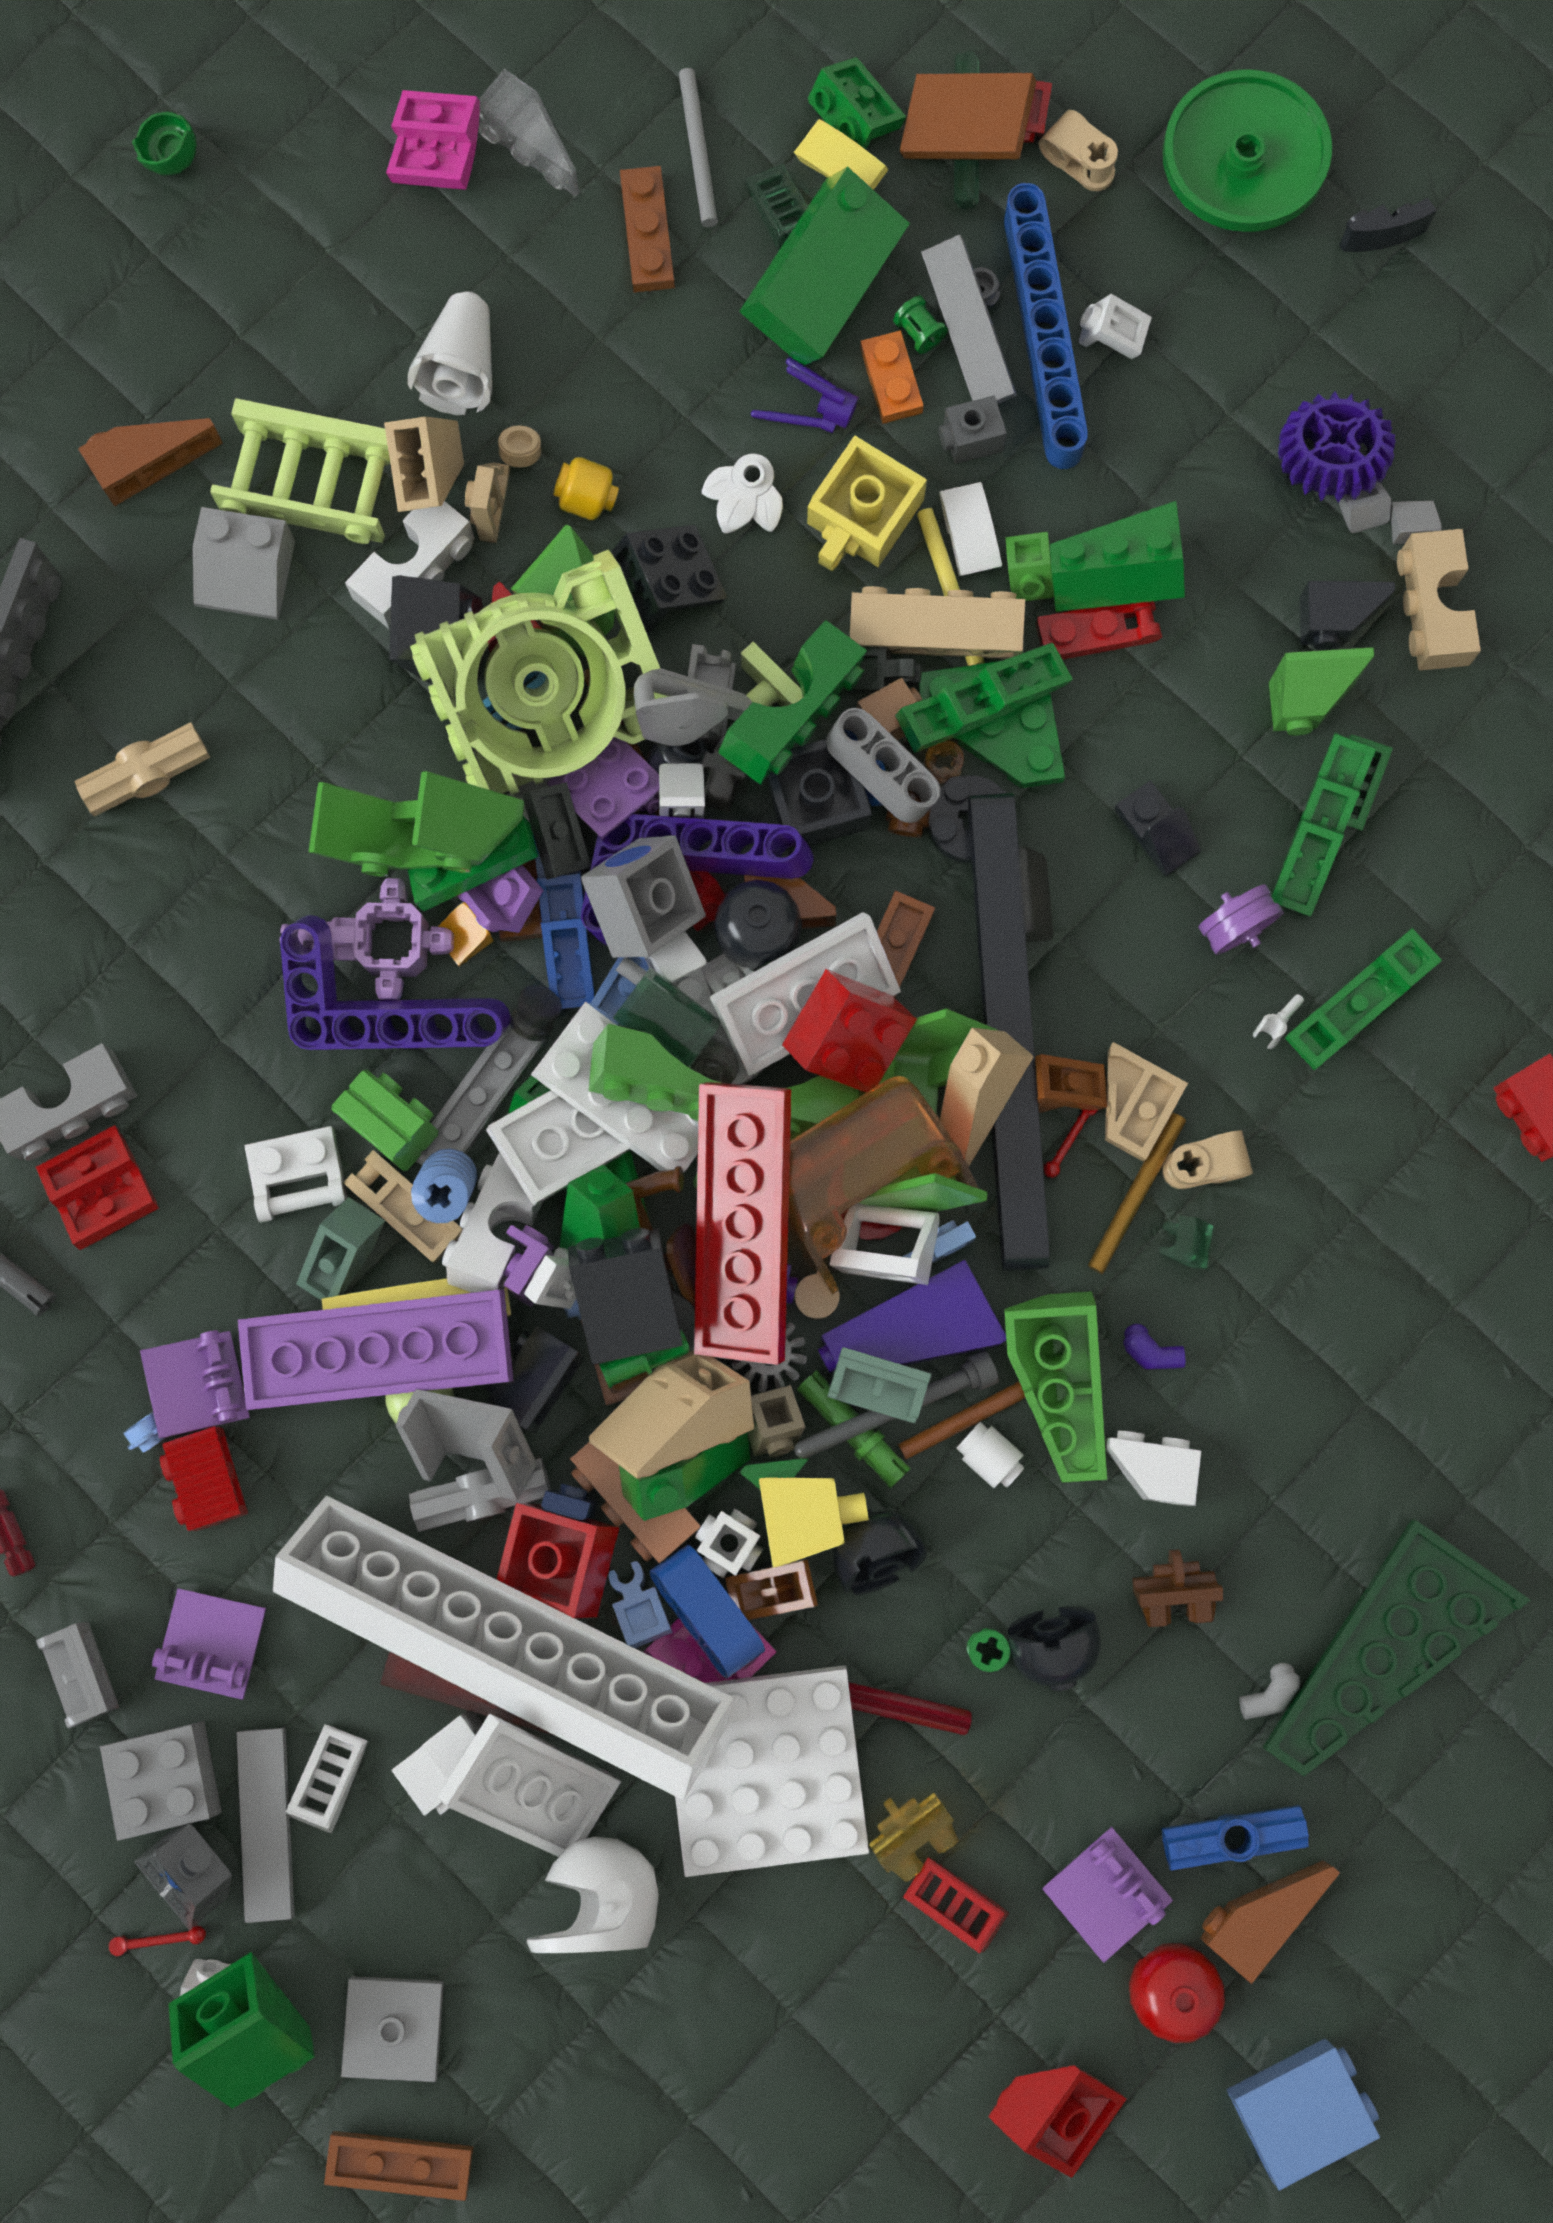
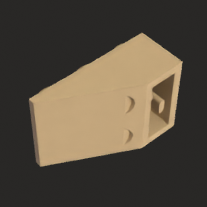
M694 1350L690 1351L684 1356L658 1366L589 1436V1443L635 1478L652 1476L664 1467L681 1460L694 1458L704 1450L718 1444L729 1443L735 1440L737 1436L753 1430L750 1382L714 1357L695 1355Z

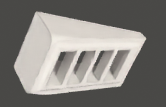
M325 1724L286 1813L293 1819L332 1833L368 1741ZM329 1743L352 1751L349 1759L327 1752ZM322 1761L344 1769L341 1777L319 1769ZM315 1779L336 1787L333 1796L312 1788ZM307 1798L328 1805L325 1814L306 1807Z

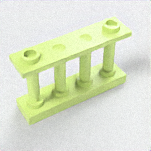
M235 398L231 415L239 431L245 437L231 488L212 484L210 493L219 510L285 520L287 524L341 534L350 541L360 544H368L370 541L383 543L385 534L379 519L371 516L384 466L390 464L384 428ZM267 438L280 440L286 444L272 496L248 492L261 441H265ZM308 446L324 449L327 452L313 505L289 500L302 449H306ZM348 455L364 457L368 461L355 513L330 509L342 461Z

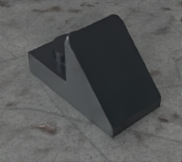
M1151 780L1115 805V812L1165 877L1201 852L1185 809L1180 805L1173 810Z

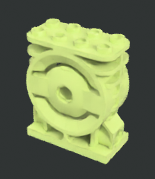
M609 549L592 556L594 561L563 573L554 595L533 592L510 595L489 604L476 614H473L472 611L464 614V619L450 625L448 621L441 623L438 630L428 634H424L423 631L415 634L417 643L410 646L413 653L412 657L422 680L432 679L433 684L428 686L431 694L430 698L440 721L450 720L451 724L445 726L449 735L448 739L458 762L464 759L468 761V763L462 765L468 784L498 793L510 791L511 795L520 793L519 786L533 780L538 785L544 782L543 778L565 775L585 766L608 746L613 737L630 744L645 740L636 715L634 687L625 690L621 666L633 662L636 664L640 675L651 670L660 669V666L621 567ZM570 592L573 597L572 601L567 600ZM614 610L621 629L617 637L607 640L598 624L592 618ZM530 620H541V623L562 629L577 641L586 655L590 676L589 686L585 699L578 709L584 726L577 732L570 714L578 705L584 688V673L581 662L572 646L565 639L551 631L533 628ZM494 635L497 638L498 644L488 657L484 673L485 687L489 700L499 715L511 724L526 729H535L542 745L540 747H532L525 731L510 728L493 717L480 697L477 683L479 663L489 645L488 641ZM539 671L546 675L544 683L538 688L531 689L523 685L525 677L531 672ZM654 692L655 699L668 697Z

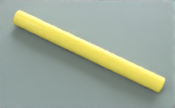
M932 508L923 509L917 513V517L943 594L947 596L948 591L960 590L934 511ZM980 656L965 657L968 666L985 663L984 658Z

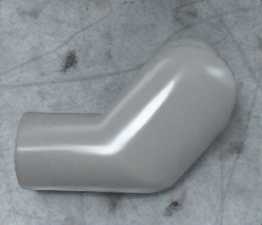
M1288 1663L1274 1665L1270 1670L1272 1681L1265 1692L1239 1697L1241 1712L1245 1720L1280 1713L1287 1708L1300 1687V1679L1295 1674L1293 1666Z

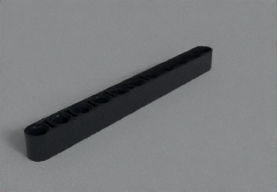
M1014 794L969 795L968 820L983 1022L985 1025L993 1027L998 1031H1005L1034 1056ZM1034 1056L991 1129L1003 1271L1049 1268V1240Z

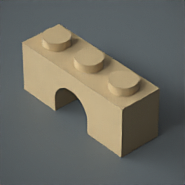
M1463 529L1411 533L1397 555L1398 572L1400 576L1405 575L1407 588L1403 595L1404 613L1406 616H1411L1413 629L1409 635L1411 656L1417 657L1419 671L1469 666L1481 652L1475 610H1451L1443 605L1437 593V589L1440 587L1458 585L1468 571Z

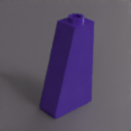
M963 1260L929 1278L928 1285L918 1284L821 1335L824 1346L817 1350L829 1373L836 1369L842 1347L905 1366L994 1348L1006 1342V1335L967 1262Z

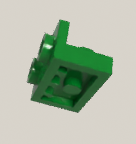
M857 57L822 68L808 96L809 103L827 124L852 139L865 150L871 139L899 130L906 119V115Z

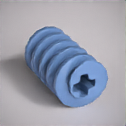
M452 1148L440 1149L431 1154L423 1163L411 1189L412 1203L417 1213L434 1223H449L457 1219L466 1209L477 1181V1170L472 1159L463 1151Z

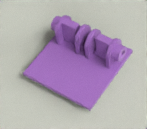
M615 737L612 738L608 746L594 760L568 774L553 777L547 782L548 786L567 782L576 814L601 839L606 837L638 809L642 812L647 811L650 814L659 809V774L629 744Z
M218 1330L200 1334L199 1338L140 1350L159 1439L250 1418L249 1412L246 1410L244 1390L230 1331L219 1333Z
M178 1588L162 1649L157 1648L153 1657L152 1666L157 1667L154 1679L243 1700L267 1608Z
M1112 1827L1042 1888L1103 1963L1148 1923L1151 1925L1158 1923L1166 1914L1163 1909L1173 1901Z

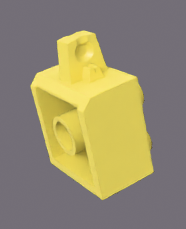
M854 436L812 496L808 505L807 524L822 533L821 537L827 540L819 552L818 557L820 559L818 563L833 572L846 553L853 557L857 554L876 567H879L923 503L927 479L857 436Z

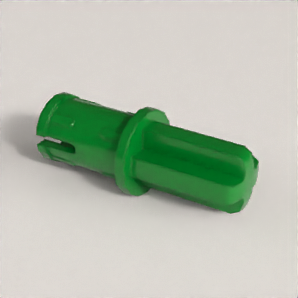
M681 1330L683 1346L599 1363L609 1389L644 1372H647L649 1376L652 1374L651 1369L688 1354L690 1348L683 1331Z

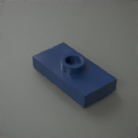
M561 1484L560 1490L545 1491L541 1507H543V1510L579 1520H587L594 1517L598 1501L586 1498L588 1491L585 1489Z

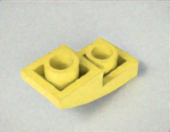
M818 119L794 151L800 162L827 178L848 166L873 190L888 171L886 165L875 156L820 119Z

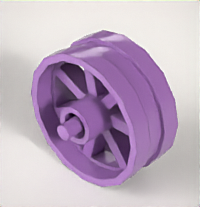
M1267 885L1257 886L1233 898L1229 892L1224 893L1221 896L1224 904L1199 925V930L1210 941V947L1215 955L1225 953L1241 943L1246 944L1250 942L1253 948L1261 944L1257 936L1262 933V930L1282 916L1284 912L1280 905L1272 899V893Z

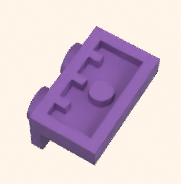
M520 865L457 897L463 902L465 901L476 915V921L483 928L492 932L503 930L519 933L541 896L543 889L525 867Z
M511 1225L506 1232L507 1235L525 1252L523 1255L520 1253L515 1254L507 1265L504 1272L507 1280L504 1286L518 1300L532 1307L534 1302L524 1293L545 1255H554L552 1253L554 1246L548 1242L549 1239L528 1225L522 1231Z

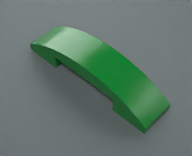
M1412 928L1284 1038L1315 1071L1442 960Z

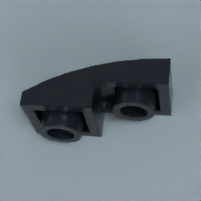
M1428 197L1415 205L1411 203L1404 204L1392 215L1384 204L1370 212L1366 209L1362 210L1346 223L1347 228L1339 246L1343 252H1365L1404 243L1425 233L1437 210Z

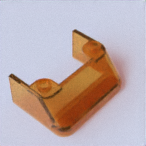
M896 1076L887 1079L790 1141L788 1230L805 1260L832 1295L840 1289L823 1259L838 1250L845 1241L847 1228L840 1214L915 1166L922 1176L936 1173L950 1178L954 1175L956 1181L978 1188L960 1149L922 1093L906 1077Z

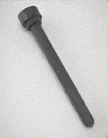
M982 1350L967 1357L966 1363L960 1365L959 1371L928 1384L922 1407L966 1387L970 1390L975 1388L984 1390L999 1382L998 1374L987 1352ZM869 1410L799 1441L795 1446V1454L801 1459L809 1458L896 1418Z

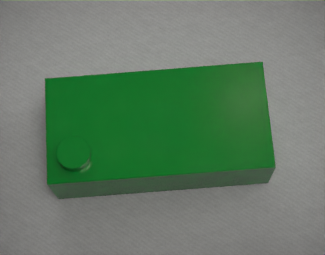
M847 166L825 180L739 312L800 364L806 365L822 358L910 223Z

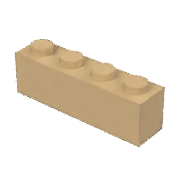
M875 586L863 587L862 593L852 592L850 638L862 647H887L892 651V654L955 657L980 656L983 658L1005 659L1017 656L1023 652L1025 599H1016L1017 594L1005 591L992 592L991 598L973 597V592L968 590H950L947 596H931L930 590L909 588L905 589V594H887L888 589Z

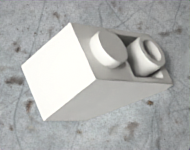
M1118 1431L1117 1438L1105 1439L1106 1452L1143 1500L1195 1506L1201 1451L1189 1449V1440L1163 1437L1162 1445L1145 1443V1434L1129 1431Z

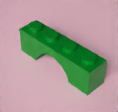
M825 620L801 647L791 669L801 687L802 699L794 704L783 707H771L752 702L728 729L718 753L760 785L771 772L779 775L793 756V753L790 752L792 747L796 743L803 747L815 732L817 725L814 722L821 715L827 719L839 704L841 697L838 694L843 688L850 692L859 682L865 671L860 665L867 650Z

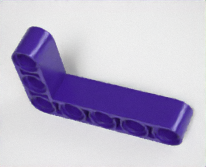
M632 814L603 839L597 836L590 870L637 839L649 837L676 836L689 871L794 879L805 875L811 869L813 853L801 834L794 827L788 825ZM630 835L629 839L625 843L619 845V842L623 837ZM712 840L711 845L707 849L699 851L705 842ZM754 843L749 852L740 854L746 845ZM796 846L795 851L790 856L781 858L786 849ZM585 892L581 910V921L603 945L608 946L588 895Z
M313 915L304 916L285 928L281 935L280 947L288 1032L294 1044L302 1049L485 1047L498 1041L510 1025L511 1016L509 1009L501 1001L492 998L337 1001L332 935L330 927L325 920ZM299 929H304L313 936V948H307L301 944L298 938ZM303 973H308L316 979L318 984L316 992L310 991L304 986L302 982ZM436 1014H442L449 1018L452 1023L451 1032H444L436 1026L434 1020ZM478 1014L490 1015L496 1022V1031H486L479 1025ZM392 1015H399L407 1021L409 1027L407 1033L399 1032L394 1028L391 1022ZM307 1016L318 1020L322 1028L321 1034H314L307 1028L305 1022ZM349 1016H356L362 1020L365 1026V1033L361 1034L352 1030L348 1022Z

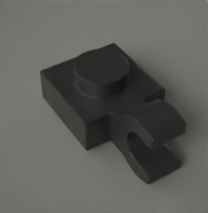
M863 647L867 650L860 665L865 670L864 674L850 692L845 688L843 690L847 693H874L889 685V681H896L900 678H903L905 683H921L922 665H915L916 661L914 659L891 660L892 651L887 647Z

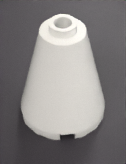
M472 292L456 293L449 298L409 367V388L412 390L414 386L420 392L419 400L437 411L453 415H465L466 409L478 407L477 412H479L488 405L491 399L490 310L487 303L480 296Z

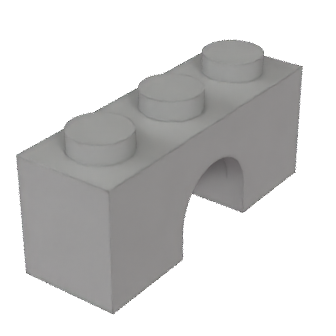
M101 1043L64 1063L63 1066L71 1081V1090L68 1098L55 1108H43L37 1095L23 1086L0 1098V1141L6 1153L20 1161L22 1159L26 1161L34 1160L46 1154L50 1150L49 1145L63 1137L65 1139L77 1137L87 1131L90 1127L88 1123L103 1115L106 1118L112 1117L127 1109L129 1106L128 1101L138 1095L115 1052Z

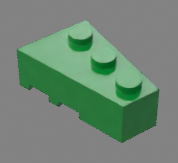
M1176 501L1050 544L1056 612L1185 598L1183 552Z

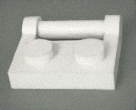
M332 1126L244 1145L254 1194V1208L260 1223L274 1220V1215L327 1203L339 1206L348 1198L346 1186L343 1183L344 1176L335 1130ZM324 1175L328 1177V1186L271 1198L269 1187Z

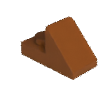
M1043 1054L1035 1056L1038 1109L1040 1113L1063 1106L1085 1110H1100L1108 1107L1103 1064Z

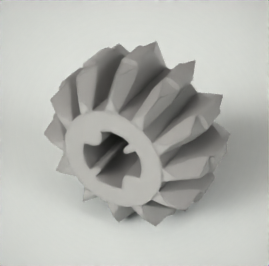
M789 1323L786 1325L784 1362L779 1365L766 1366V1363L736 1360L732 1363V1367L734 1370H741L749 1366L751 1369L743 1377L749 1380L750 1383L756 1375L761 1376L758 1384L760 1392H766L768 1378L772 1377L777 1389L785 1387L780 1375L783 1372L794 1381L799 1378L798 1372L790 1367L789 1363L799 1365L806 1363V1356L791 1353V1350L804 1346L805 1340L801 1337L788 1342L787 1338L795 1330V1325Z

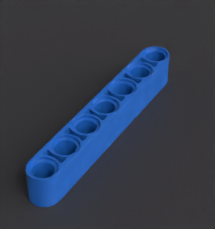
M1021 183L1012 188L1008 195L1004 217L1005 232L1045 455L1052 466L1059 469H1069L1077 465L1081 460L1087 441V425L1045 196L1038 186L1032 183ZM1026 208L1032 213H1021L1017 209ZM1033 246L1039 251L1029 252L1023 247ZM1040 284L1046 289L1042 291L1035 290L1030 285ZM1046 322L1054 328L1042 329L1037 324ZM1054 361L1061 367L1049 368L1043 362ZM1059 399L1065 401L1068 406L1059 408L1050 401ZM1067 438L1072 440L1075 446L1064 447L1057 440Z

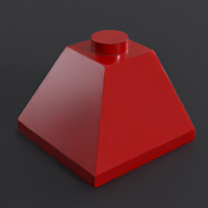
M1073 2065L1015 2077L1011 2085L1000 2094L997 2105L988 2117L1025 2153L1072 2178L1127 2098Z

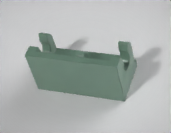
M842 1347L827 1397L915 1424L931 1374Z

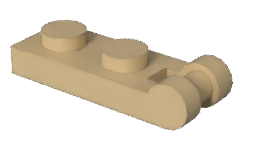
M372 1150L364 1159L367 1162L366 1165L356 1176L351 1173L343 1183L430 1261L436 1264L444 1255L451 1240L457 1241L463 1229L454 1221L434 1223L417 1213L412 1203L411 1189L413 1185ZM381 1174L388 1182L375 1194L369 1186Z

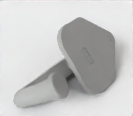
M661 668L640 675L634 684L635 709L643 738L669 746L689 744L725 718L736 721L752 703L750 698L743 693ZM654 692L668 697L655 699Z

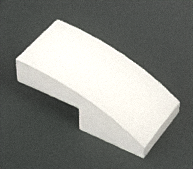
M978 482L939 491L947 534L951 536L958 576L1001 567L1002 562L982 483Z

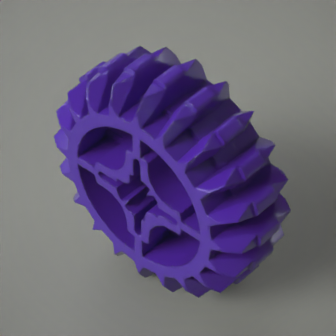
M1334 391L1329 400L1317 394L1312 404L1302 401L1298 411H1291L1286 424H1284V428L1280 432L1279 440L1281 442L1279 443L1278 455L1279 459L1282 460V473L1290 474L1291 486L1303 483L1304 496L1313 490L1318 492L1320 502L1327 495H1334L1339 503L1344 494H1348L1356 500L1361 490L1371 493L1372 489L1375 488L1376 482L1382 483L1394 459L1395 454L1393 451L1396 440L1395 434L1391 433V420H1382V408L1370 410L1369 398L1361 403L1355 402L1353 392L1346 399H1339L1336 391ZM1307 438L1314 442V449L1311 451L1308 450L1304 443ZM1361 443L1366 446L1369 452L1366 456L1360 452L1361 447L1359 445Z

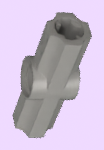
M543 1459L535 1460L537 1465L518 1501L501 1497L488 1469L456 1477L455 1482L436 1485L410 1493V1509L418 1532L462 1520L472 1522L506 1512V1508L513 1507L516 1503H531L543 1500L545 1491L551 1490Z

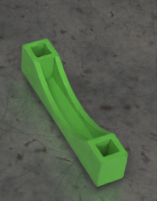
M607 1024L593 1042L588 1091L603 1094L606 1099L612 1101L628 1100L641 1103L654 1111L663 1112L670 1110L687 1114L690 1118L698 1121L699 1084L705 1082L720 1083L684 1065L649 1033ZM817 1076L803 1084L787 1088L791 1089L790 1141L797 1140L813 1144L819 1150L834 1151L840 1150L857 1134L858 1089L823 1076Z

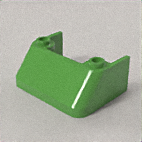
M428 771L421 772L418 800L392 802L325 782H319L309 853L362 866L361 873L378 877H387L388 870L443 867L444 869L457 872H470L471 865H480L522 821L525 802L509 795Z
M946 1008L916 1018L914 1026L874 1093L869 1094L859 1090L857 1134L845 1147L842 1187L843 1193L848 1200L865 1206L895 1207L933 1212L987 1201L986 1191L956 1181L953 1172L941 1166L933 1167L938 1087L947 1085L950 1065L971 1028L997 1030Z

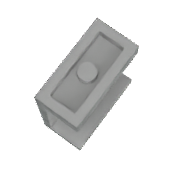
M416 1389L407 1406L403 1407L400 1411L395 1425L423 1480L431 1481L446 1453H453L484 1460L501 1497L518 1501L537 1465L512 1409Z

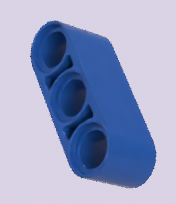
M687 1544L649 1571L652 1581L660 1594L724 1678H729L765 1652L764 1644L758 1633L699 1554L690 1545Z

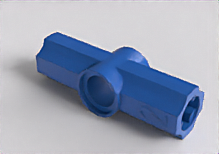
M1300 1805L1242 1815L1225 1814L1213 1820L1162 1828L1164 1852L1171 1871L1230 1860L1244 1862L1253 1856L1309 1847L1306 1819ZM1233 1826H1242L1245 1831L1244 1843L1237 1849H1228L1224 1842L1227 1830Z

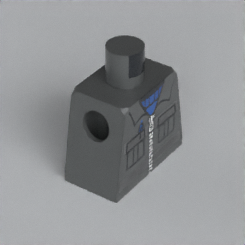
M190 1824L171 1830L134 1861L136 1866L189 1931L228 1897L232 1879L229 1869Z

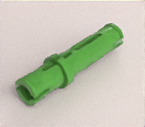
M818 1370L797 1388V1391L818 1410L832 1427L859 1415L848 1403L827 1397L830 1385ZM872 1429L847 1440L849 1445L856 1451L853 1455L859 1461L863 1459L872 1467L890 1489L911 1469L883 1440L885 1436L879 1430L875 1432Z

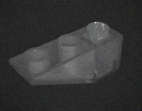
M504 69L479 98V132L489 142L493 144L499 142L509 149L512 156L523 166L529 167L531 165L536 168L554 188L558 190L564 188L576 196L579 193L576 169L538 92Z

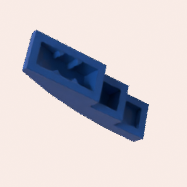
M537 849L538 857L535 858L538 877L537 883L543 889L539 902L551 1009L582 1007L585 1002L591 1003L595 997L588 929L581 921V910L584 901V889L581 880L582 872L579 870L546 879Z

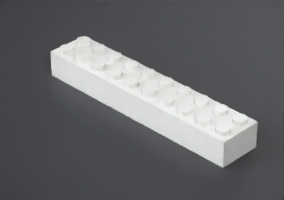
M327 1495L275 1557L274 1593L683 1801L725 1731L734 1697Z

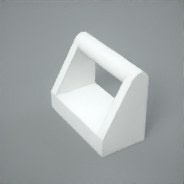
M852 1202L833 1246L830 1266L845 1274L928 1285L939 1227V1214L895 1207L865 1206ZM861 1221L921 1229L911 1258L856 1251Z

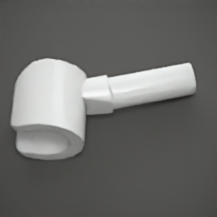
M1297 994L1281 1012L1264 1016L1255 1029L1253 1037L1256 1038L1259 1032H1267L1273 1038L1267 1048L1273 1049L1276 1047L1287 1031L1286 1023L1289 1018L1303 1004V997Z

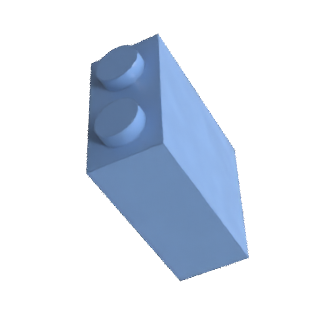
M1326 2038L1226 2089L1270 2180L1278 2190L1299 2181L1380 2138L1373 2122L1379 2120L1378 2113L1366 2092L1358 2094L1351 2080V2077L1357 2075V2072L1349 2055L1343 2047L1336 2050Z

